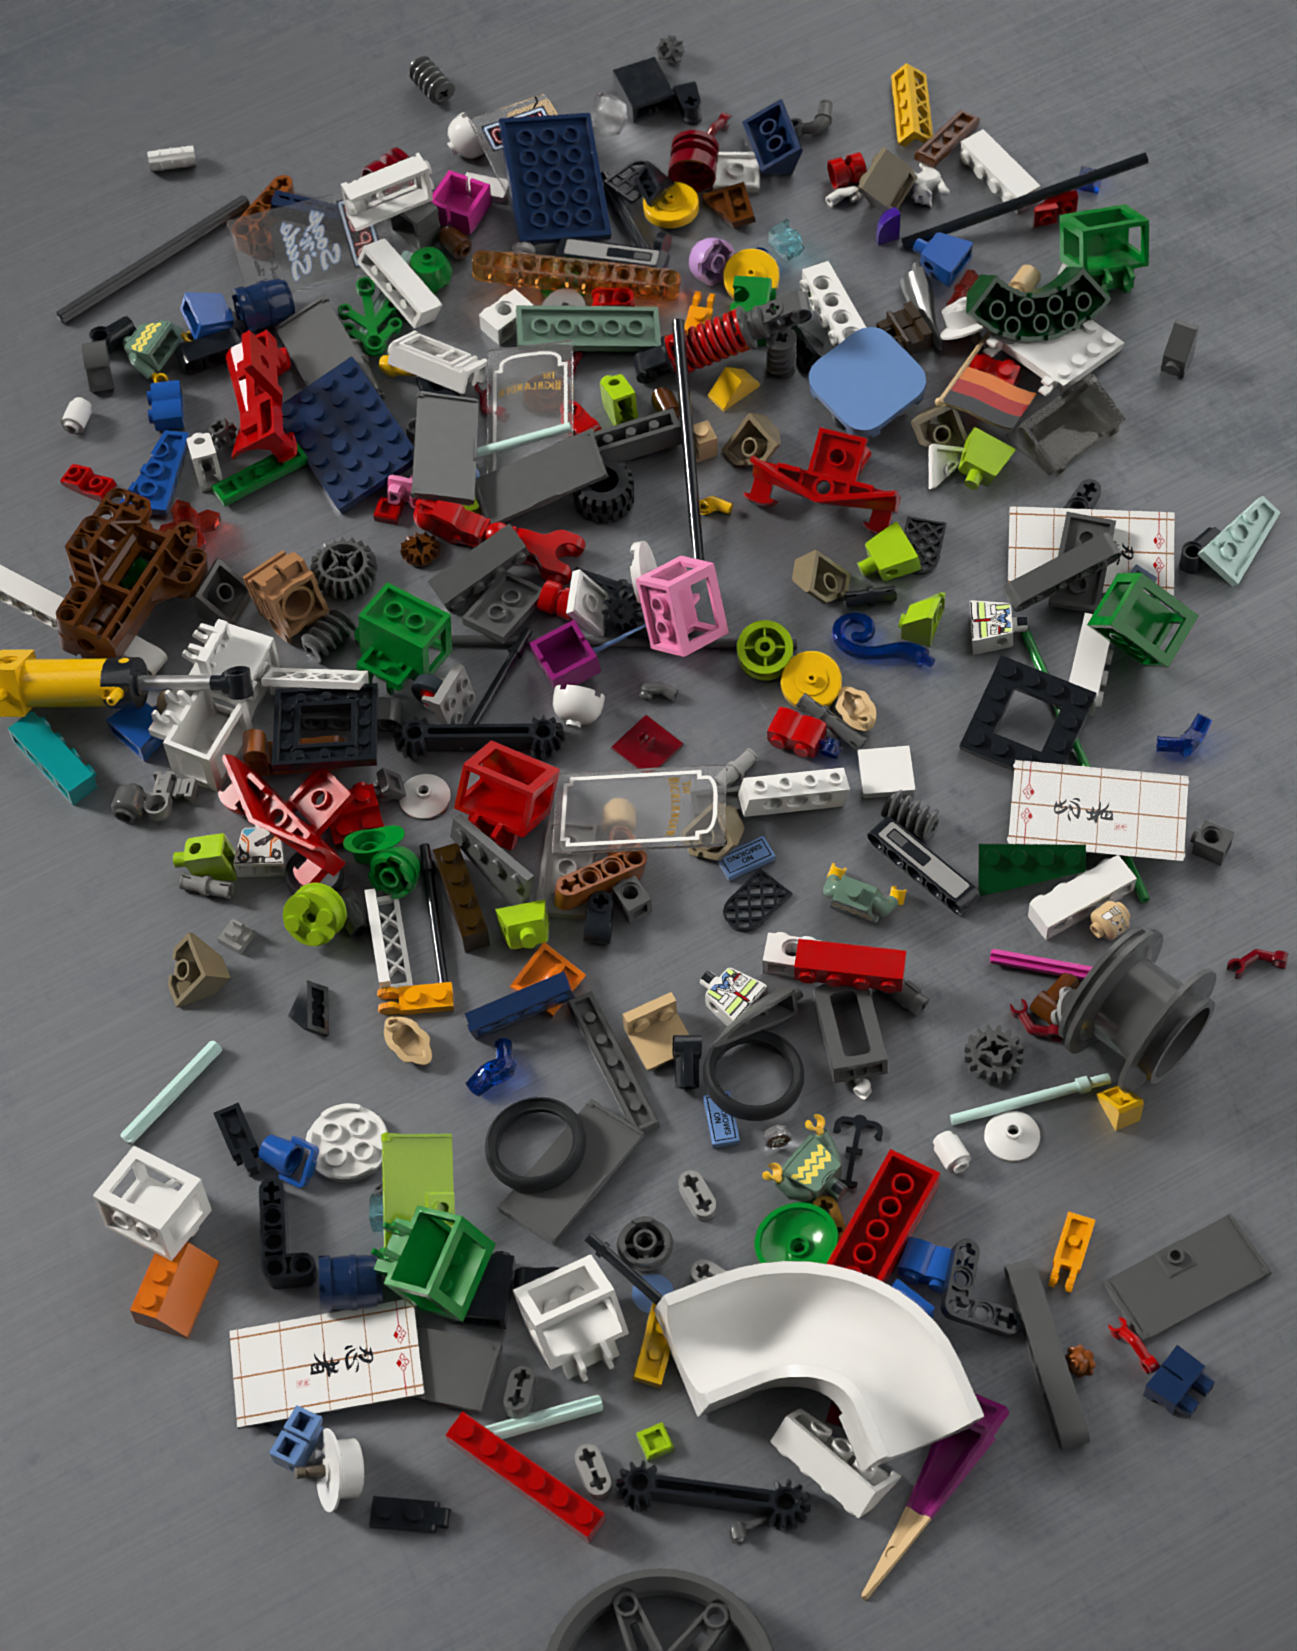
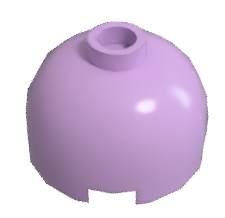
M719 238L702 239L692 248L689 255V269L697 280L706 285L714 286L718 282L722 284L724 283L723 270L725 264L732 256V253H735L730 243Z

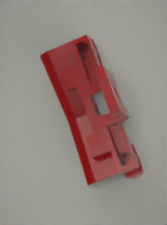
M249 330L241 334L242 343L232 347L225 354L240 412V425L231 458L234 460L239 454L248 450L262 449L270 450L278 458L279 463H284L297 454V442L293 432L285 434L283 431V415L281 410L283 392L282 388L278 385L277 377L289 370L291 365L290 356L286 347L280 349L277 347L276 338L268 330L254 335Z
M819 427L808 471L780 462L777 464L765 462L752 455L750 462L753 463L752 476L754 481L751 492L743 493L746 500L755 505L773 507L778 503L777 500L771 499L775 485L820 505L872 509L869 523L862 521V526L870 533L876 535L890 526L893 513H898L902 498L897 490L884 491L876 489L874 485L857 481L868 442L867 438ZM835 451L843 452V461L838 464L831 462L832 453ZM821 482L830 483L831 489L827 494L818 493L817 487Z
M223 755L222 760L232 781L224 792L222 790L218 792L223 805L240 817L247 816L250 823L269 831L307 858L299 869L295 866L293 868L294 876L302 886L308 883H320L328 873L334 877L346 862L320 836L356 797L328 769H315L285 802L256 771L233 755ZM325 794L323 803L316 805L317 798ZM298 810L311 823V825L306 824L304 821L298 818L295 815V812ZM284 814L283 819L279 823H275V818Z

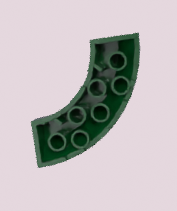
M1066 267L1050 283L1041 288L1026 292L1009 286L997 275L981 274L967 292L966 313L976 323L1001 337L1017 341L1035 342L1057 339L1071 331L1080 329V326L1085 322L1095 318L1111 301V298L1083 267Z

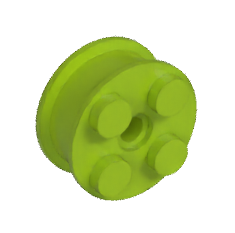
M770 620L753 622L741 632L738 638L737 658L739 665L748 676L754 679L769 681L780 677L783 668L793 657L792 638L785 627L777 622Z
M322 883L303 885L286 901L283 908V922L286 930L295 940L308 946H321L328 943L343 928L347 918L346 906L342 897L333 888Z

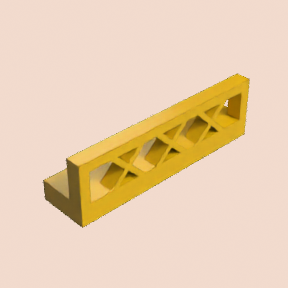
M906 63L891 75L898 144L906 147L915 139L925 144L933 136L927 76Z

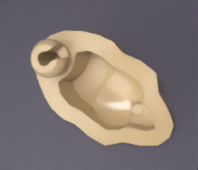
M849 686L842 687L835 706L837 711L842 716L844 722L854 728V730L859 732L869 731L876 723L877 713L874 703L865 691Z
M389 1017L384 1023V1038L388 1047L405 1063H415L422 1066L429 1064L433 1057L429 1035L412 1019L406 1017Z

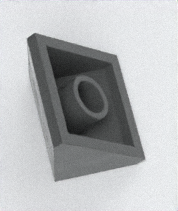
M216 558L193 599L198 617L214 623L221 619L234 625L249 600L250 593L243 578L222 560Z

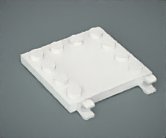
M1088 320L1080 326V329L1071 331L1063 335V337L1053 340L1017 341L1001 337L992 332L990 338L986 341L989 347L984 350V353L993 357L1000 350L1005 351L1042 378L1041 383L1044 386L1038 391L1044 396H1048L1055 389H1058L1060 392L1065 391L1123 350L1124 342L1095 321Z

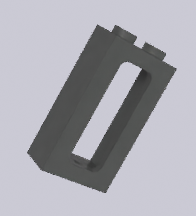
M827 983L813 987L814 1005L833 1082L839 1083L888 1074V1058L870 989L860 990L853 986L844 985L833 987ZM858 999L871 1051L867 1054L848 1057L844 1054L831 1003Z

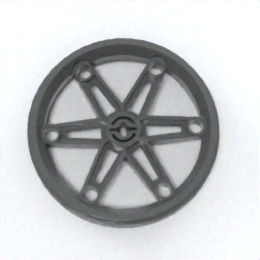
M664 1568L629 1572L602 1583L590 1591L564 1616L550 1639L546 1650L572 1651L589 1626L603 1614L614 1609L627 1651H637L630 1626L636 1623L650 1650L663 1651L639 1604L638 1598L674 1596L695 1601L707 1608L667 1651H684L701 1632L705 1633L707 1638L698 1651H712L729 1624L737 1630L750 1651H775L762 1623L746 1603L733 1592L706 1577L687 1571ZM625 1602L632 1603L635 1606L628 1613L620 1611L619 1607ZM713 1614H719L724 1620L720 1624H712L708 1621V1618Z

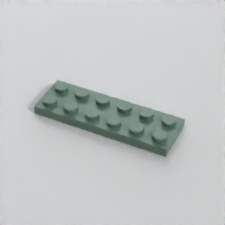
M516 305L518 351L643 352L661 345L658 307Z

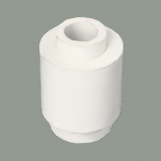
M77 397L69 403L61 420V425L66 432L80 434L84 431L92 413L90 402Z
M945 1131L933 1140L934 1151L947 1172L961 1173L968 1168L971 1156L957 1135L953 1134L952 1131Z

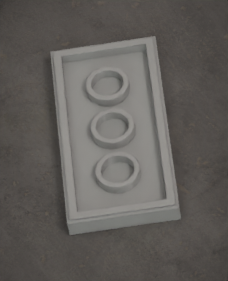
M547 820L535 901L545 899L548 917L585 920L587 918L589 902L566 911L554 905L553 896L556 882L559 878L595 863L597 845L566 847V841H560L561 821ZM565 822L564 838L570 837V843L598 842L599 824Z

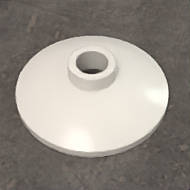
M416 775L403 784L406 796L399 800L400 806L412 818L419 820L432 819L441 815L449 806L451 799L450 789L447 783L436 775ZM422 791H428L426 794L420 793Z
M1009 1110L998 1113L989 1120L985 1128L984 1137L988 1149L994 1156L1008 1162H1019L1035 1153L1040 1142V1131L1036 1122L1029 1115L1020 1111ZM1014 1129L1017 1130L1018 1133L1012 1135L1008 1132V1130Z

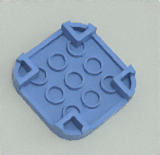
M875 327L862 328L851 334L817 360L809 373L810 392L815 400L818 398L846 427V433L862 437L872 436L874 438L880 435L883 427L914 403L919 405L924 399L926 390L925 372L921 366L887 332Z

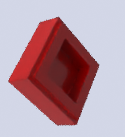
M380 496L373 515L374 521L398 525L405 506L404 501L401 500L397 505L388 503V498Z

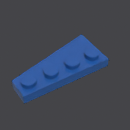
M165 430L152 450L151 458L140 469L141 474L136 482H132L128 488V491L149 499L152 515H168L188 447L186 441L190 437L188 432Z

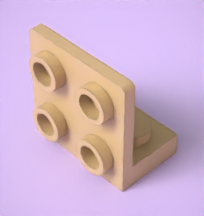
M672 992L623 1014L624 1030L647 1071L654 1070L675 1060L672 1056L673 1035H689L677 1014L676 999Z

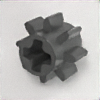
M671 35L668 36V39L661 38V42L656 47L659 54L658 59L665 60V64L681 62V57L685 53L682 45L683 41L676 40V36Z
M226 418L213 421L209 429H207L211 435L213 445H216L219 449L229 448L235 443L237 437L235 432L238 429L233 422L229 423Z

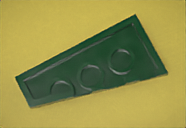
M979 843L978 891L980 897L1086 872V844Z

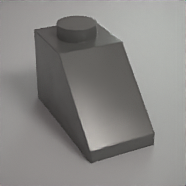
M1178 319L1175 320L1163 354L1161 371L1184 378L1194 357L1198 326Z

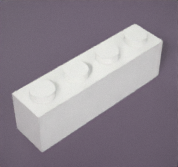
M983 129L961 141V161L968 165L975 175L982 179L989 186L990 190L996 193L1003 202L1040 189V185ZM1032 205L1015 210L1014 212L1018 214Z
M383 238L363 246L357 263L415 329L436 320L443 304L389 242Z
M1085 613L1069 682L1097 693V697L1088 714L1094 716L1096 706L1101 707L1104 692L1100 691L1101 685L1106 686L1109 671L1105 670V665H1111L1114 650L1109 649L1110 644H1112L1087 625L1093 614Z
M1119 855L1111 859L1105 858L1095 868L1079 873L1070 882L1060 883L1050 893L1035 897L1029 905L1028 917L1045 940H1048L1091 916V913L1105 902H1116L1132 893L1137 878Z

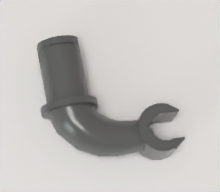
M824 99L819 102L818 114H816L812 122L803 123L799 118L791 119L798 138L803 134L821 133L832 124V102L830 100Z

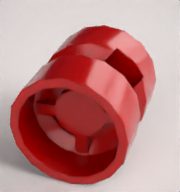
M860 152L846 155L845 159L838 157L827 161L829 179L835 190L848 187L849 182L854 185L859 184L862 175L867 173L866 164Z
M547 580L539 595L538 610L551 615L557 612V616L562 619L574 620L566 614L570 588L566 587L564 589L561 583Z

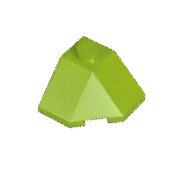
M940 592L909 605L907 613H902L898 628L902 629L901 639L928 647L931 646L945 609L946 593Z

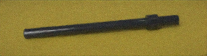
M525 627L518 640L512 643L508 650V657L468 724H480L516 661L522 658L525 653V646L529 637L533 634L530 628Z
M423 843L419 846L421 855L420 874L424 877L438 983H445L449 981L434 879L436 867L435 862L431 858L430 844Z

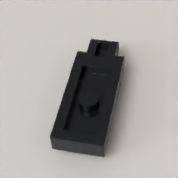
M373 1496L369 1526L370 1528L436 1533L437 1528H449L451 1509L440 1507V1503L437 1501Z

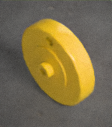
M675 182L676 184L653 207H649L645 199L643 200L645 217L650 223L661 228L670 229L687 225L695 219L699 212V198L696 191L687 184Z
M744 249L735 253L729 258L723 270L724 287L732 299H734L733 281L735 276L771 278L772 288H776V291L780 282L779 268L775 259L760 249Z
M805 651L796 654L790 659L781 673L782 693L787 702L798 710L801 709L796 707V704L799 703V699L805 693L822 706L830 707L837 700L842 688V674L839 666L830 656L818 651Z

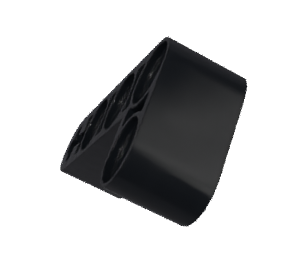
M277 1178L265 1179L259 1186L261 1267L266 1283L273 1289L310 1286L318 1279V1269L311 1254L307 1252L290 1253L288 1201L283 1183ZM272 1193H274L275 1203H271L270 1200ZM274 1217L280 1218L276 1223H268ZM274 1243L281 1244V1246L277 1249H269V1247ZM303 1266L311 1267L307 1272H298ZM282 1269L279 1275H270L273 1270Z

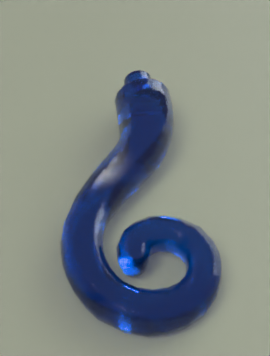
M859 612L846 613L837 618L833 623L831 630L833 642L840 651L850 657L864 660L902 659L917 667L926 665L930 668L935 663V658L929 656V649L916 643L894 642L877 646H861L848 640L844 632L847 627L853 624L865 627L863 632L854 631L851 633V639L854 642L863 644L872 640L876 627L874 621L866 614Z

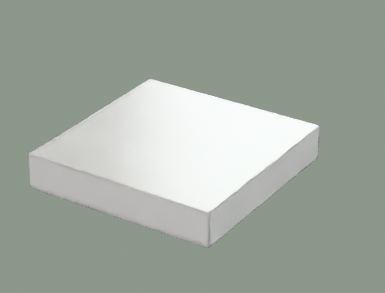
M719 152L713 191L744 182L747 193H759L760 167L754 152Z
M580 569L573 571L566 614L594 637H604L607 614H602V610L608 609V606L604 605L603 602L604 600H609L610 595Z
M909 746L858 750L863 799L889 797L896 794L899 790H903V795L915 794Z

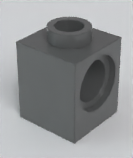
M1205 820L1201 829L1196 827L1190 842L1194 843L1192 854L1221 866L1232 845L1235 832ZM1207 840L1213 841L1215 843H1208Z
M635 875L629 879L620 880L612 887L613 901L629 924L652 912L651 897ZM628 896L636 897L634 899H626Z

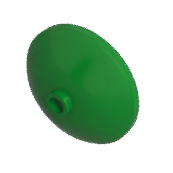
M790 1203L775 1209L761 1222L754 1240L755 1253L760 1263L792 1261L826 1264L839 1242V1235L834 1220L824 1209L810 1203ZM800 1248H803V1249H804V1251H802V1252H800V1253H796V1251H797L798 1249H800Z

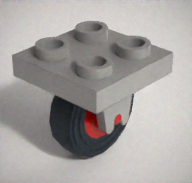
M454 663L446 678L421 674L411 686L415 698L424 705V708L435 712L440 724H461L464 714L473 705L476 696L464 665Z

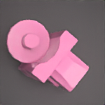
M412 474L410 478L389 475L388 503L397 505L402 500L409 502L412 508L416 507L417 499L411 497Z

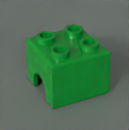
M734 277V303L730 304V311L741 305L747 312L752 310L754 306H761L769 301L776 300V288H772L771 278ZM758 339L757 345L766 346V339Z

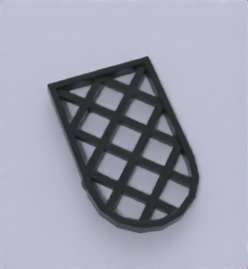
M907 516L904 533L911 545H914L918 550L916 551L917 555L921 554L924 557V560L920 561V565L928 562L931 566L925 570L921 567L920 570L912 572V574L924 575L932 572L937 567L941 557L940 554L947 523ZM910 523L913 526V528L907 531L908 525ZM927 526L931 531L923 534L920 528ZM943 528L942 535L940 537L937 531ZM917 531L920 537L913 540L909 534ZM934 534L937 540L931 543L926 537ZM924 540L927 546L920 548L917 542ZM940 543L939 550L937 551L934 545ZM931 548L935 554L927 557L924 551ZM937 557L935 563L933 564L931 560Z
M760 868L727 900L723 909L724 920L735 931H754L792 896V892ZM762 875L770 882H763ZM759 876L760 882H753ZM773 885V893H763V886ZM750 886H760V893L750 894ZM776 886L783 892L776 893ZM747 887V894H740ZM779 896H784V897L777 903V897H779ZM764 897H774V904L764 905ZM737 898H747L748 905L738 906ZM751 898H761V905H751ZM734 900L735 906H729V904ZM772 908V909L765 915L764 909ZM748 909V917H738V910ZM751 909H761L762 916L752 917ZM726 910H735V918H727ZM758 920H760L759 922H757L756 924H754V925L752 926V921H758ZM739 921H749V927H739Z

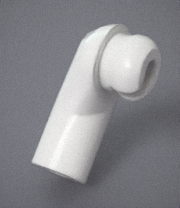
M856 186L844 187L828 195L826 202L830 207H833L849 197L850 202L854 203L862 195Z

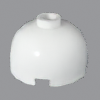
M464 112L450 123L448 127L450 139L448 146L455 155L460 153L464 158L474 159L490 150Z
M561 685L555 687L553 708L559 719L566 721L567 727L580 729L581 725H589L601 715L605 696L602 693L599 698L595 696V690L590 688L567 685L566 690H560Z

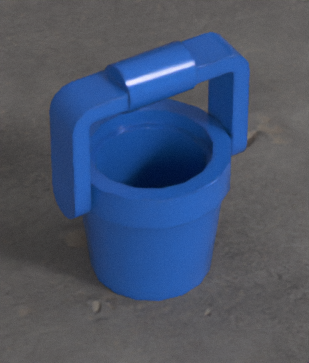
M272 1134L267 1136L259 1149L260 1160L276 1169L280 1173L278 1178L298 1188L306 1187L309 1184L318 1162V1146L297 1136H292L291 1141ZM304 1148L310 1150V1154L306 1160L301 1181L290 1175L299 1167L303 1159Z

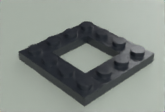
M1001 655L959 747L961 750L1013 771L1015 763L1065 767L1097 697V693ZM1015 690L1061 708L1041 752L996 734V730Z
M378 683L363 684L359 690L325 688L275 689L272 747L273 772L377 766ZM351 710V741L300 744L301 713Z

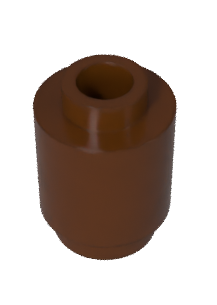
M446 226L439 232L438 240L440 245L453 257L461 259L468 256L471 251L472 242L456 227Z
M666 387L656 389L651 395V404L655 412L658 413L673 408L679 419V403L673 392Z

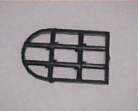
M634 160L626 164L604 180L603 185L628 203L633 204L643 195L638 185L632 184L629 179L639 174L647 161ZM634 165H643L638 169L633 167ZM627 169H631L632 173L626 178L620 175ZM618 177L620 179V182L617 183L615 186L609 183L610 181ZM626 183L630 186V189L623 193L617 189ZM633 190L639 192V194L632 199L629 196H627Z

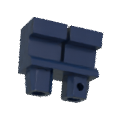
M1176 1345L1163 1362L1162 1367L1160 1366L1147 1383L1143 1396L1151 1402L1155 1400L1165 1406L1171 1415L1178 1411L1180 1414L1191 1418L1198 1408L1199 1402L1188 1394L1194 1389L1206 1397L1214 1387L1215 1382L1204 1373L1205 1365L1179 1345Z

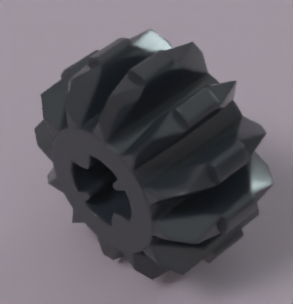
M620 589L618 595L615 592L609 594L612 601L604 600L603 604L608 606L609 609L602 610V614H609L610 616L605 620L606 624L614 621L613 630H617L621 625L622 632H627L628 625L632 629L637 628L635 620L643 621L644 618L638 614V612H643L642 607L637 606V599L632 600L634 591H629L626 596L625 590ZM623 604L625 605L624 608H628V613L624 614V617H622L623 613L619 614L618 611L619 608L623 607Z

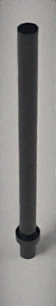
M591 1232L584 1241L596 1251L595 1255L598 1258L602 1256L657 1306L663 1295L609 1248V1243H603Z

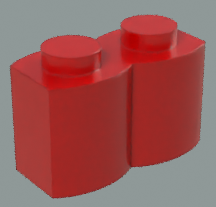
M779 707L767 730V740L775 748L792 749L800 757L815 758L827 734V724L815 717L802 715L789 708Z

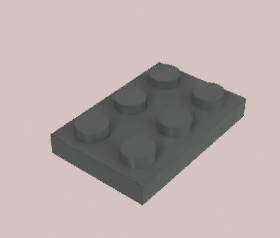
M506 571L505 576L496 580L462 617V624L504 644L538 607V599L542 588Z

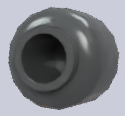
M135 783L120 786L116 790L111 803V810L115 818L125 823L140 820L145 812L143 805L147 794L140 785Z

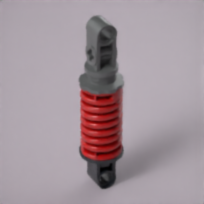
M794 291L789 295L769 301L764 305L754 306L752 310L747 312L740 305L736 309L724 313L722 318L716 316L713 321L711 319L706 320L705 325L700 322L696 327L690 326L688 331L685 329L688 373H693L696 369H703L706 365L710 366L714 362L718 363L722 359H728L730 356H736L739 352L744 353L751 349L755 350L757 349L758 339L769 338L772 334L809 321L812 318V311L808 294L805 291ZM673 334L662 336L660 346L639 352L634 356L635 374L639 383L649 384L670 374H673L677 379Z

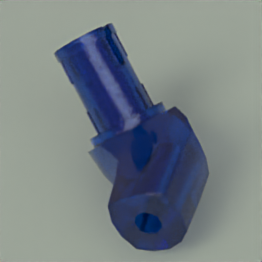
M1198 712L1189 728L1180 737L1157 735L1156 752H1176L1182 755V757L1191 756L1204 740L1213 720Z
M500 1038L498 1041H495V1059L481 1065L466 1081L468 1089L473 1094L479 1097L492 1087L508 1081L514 1075L517 1064L512 1060V1041L507 1038Z

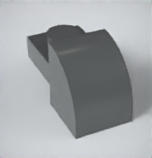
M106 340L83 343L82 355L90 392L114 389Z

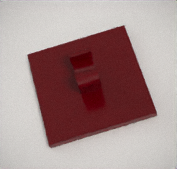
M645 715L611 749L641 773H655L684 746V743L649 716Z

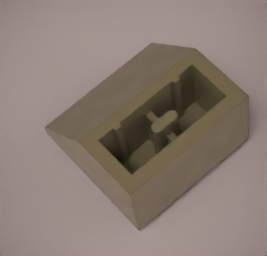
M882 147L880 152L874 156L872 165L867 173L862 175L858 188L871 206L885 212L892 207L899 208L918 177L912 167Z

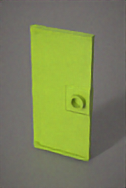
M388 1132L381 1134L383 1222L391 1224L396 1218L411 1221L417 1206L455 1214L452 1134H398ZM444 1221L451 1228L453 1227L454 1223ZM384 1229V1247L387 1248L392 1235Z

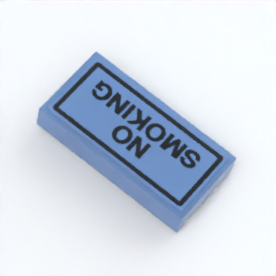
M761 836L733 849L721 861H717L727 880L731 881L775 861V854L764 836Z
M726 1091L725 1093L731 1097L730 1091ZM703 1095L712 1148L740 1144L735 1117L722 1111L714 1104L709 1095Z

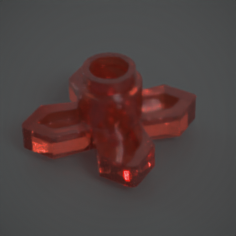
M178 499L171 508L174 522L161 525L159 531L165 533L168 528L173 530L180 522H191L196 527V547L204 550L207 544L202 534L217 529L221 522L220 513L209 509L197 513L190 503Z

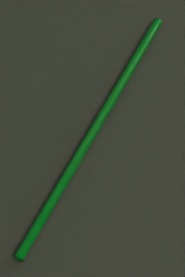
M1028 627L1027 632H1020L1033 664L1036 669L1049 674ZM1052 705L1058 716L1061 708ZM1077 738L1072 751L1080 769L1092 770L1082 745ZM1119 855L1137 878L1134 890L1140 903L1148 902L1150 897L1132 857Z

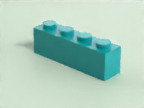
M31 711L8 727L12 741L74 806L98 788L95 780L97 774L89 764L84 765L81 762L82 759L74 748L69 749L66 746V741L59 732L54 734L50 730L51 726L43 716L39 718Z

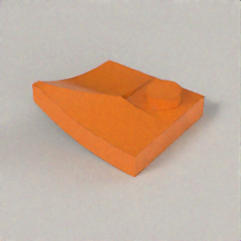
M544 942L509 988L516 992L564 971L574 992L584 980L586 974ZM564 1003L544 1012L553 1018Z

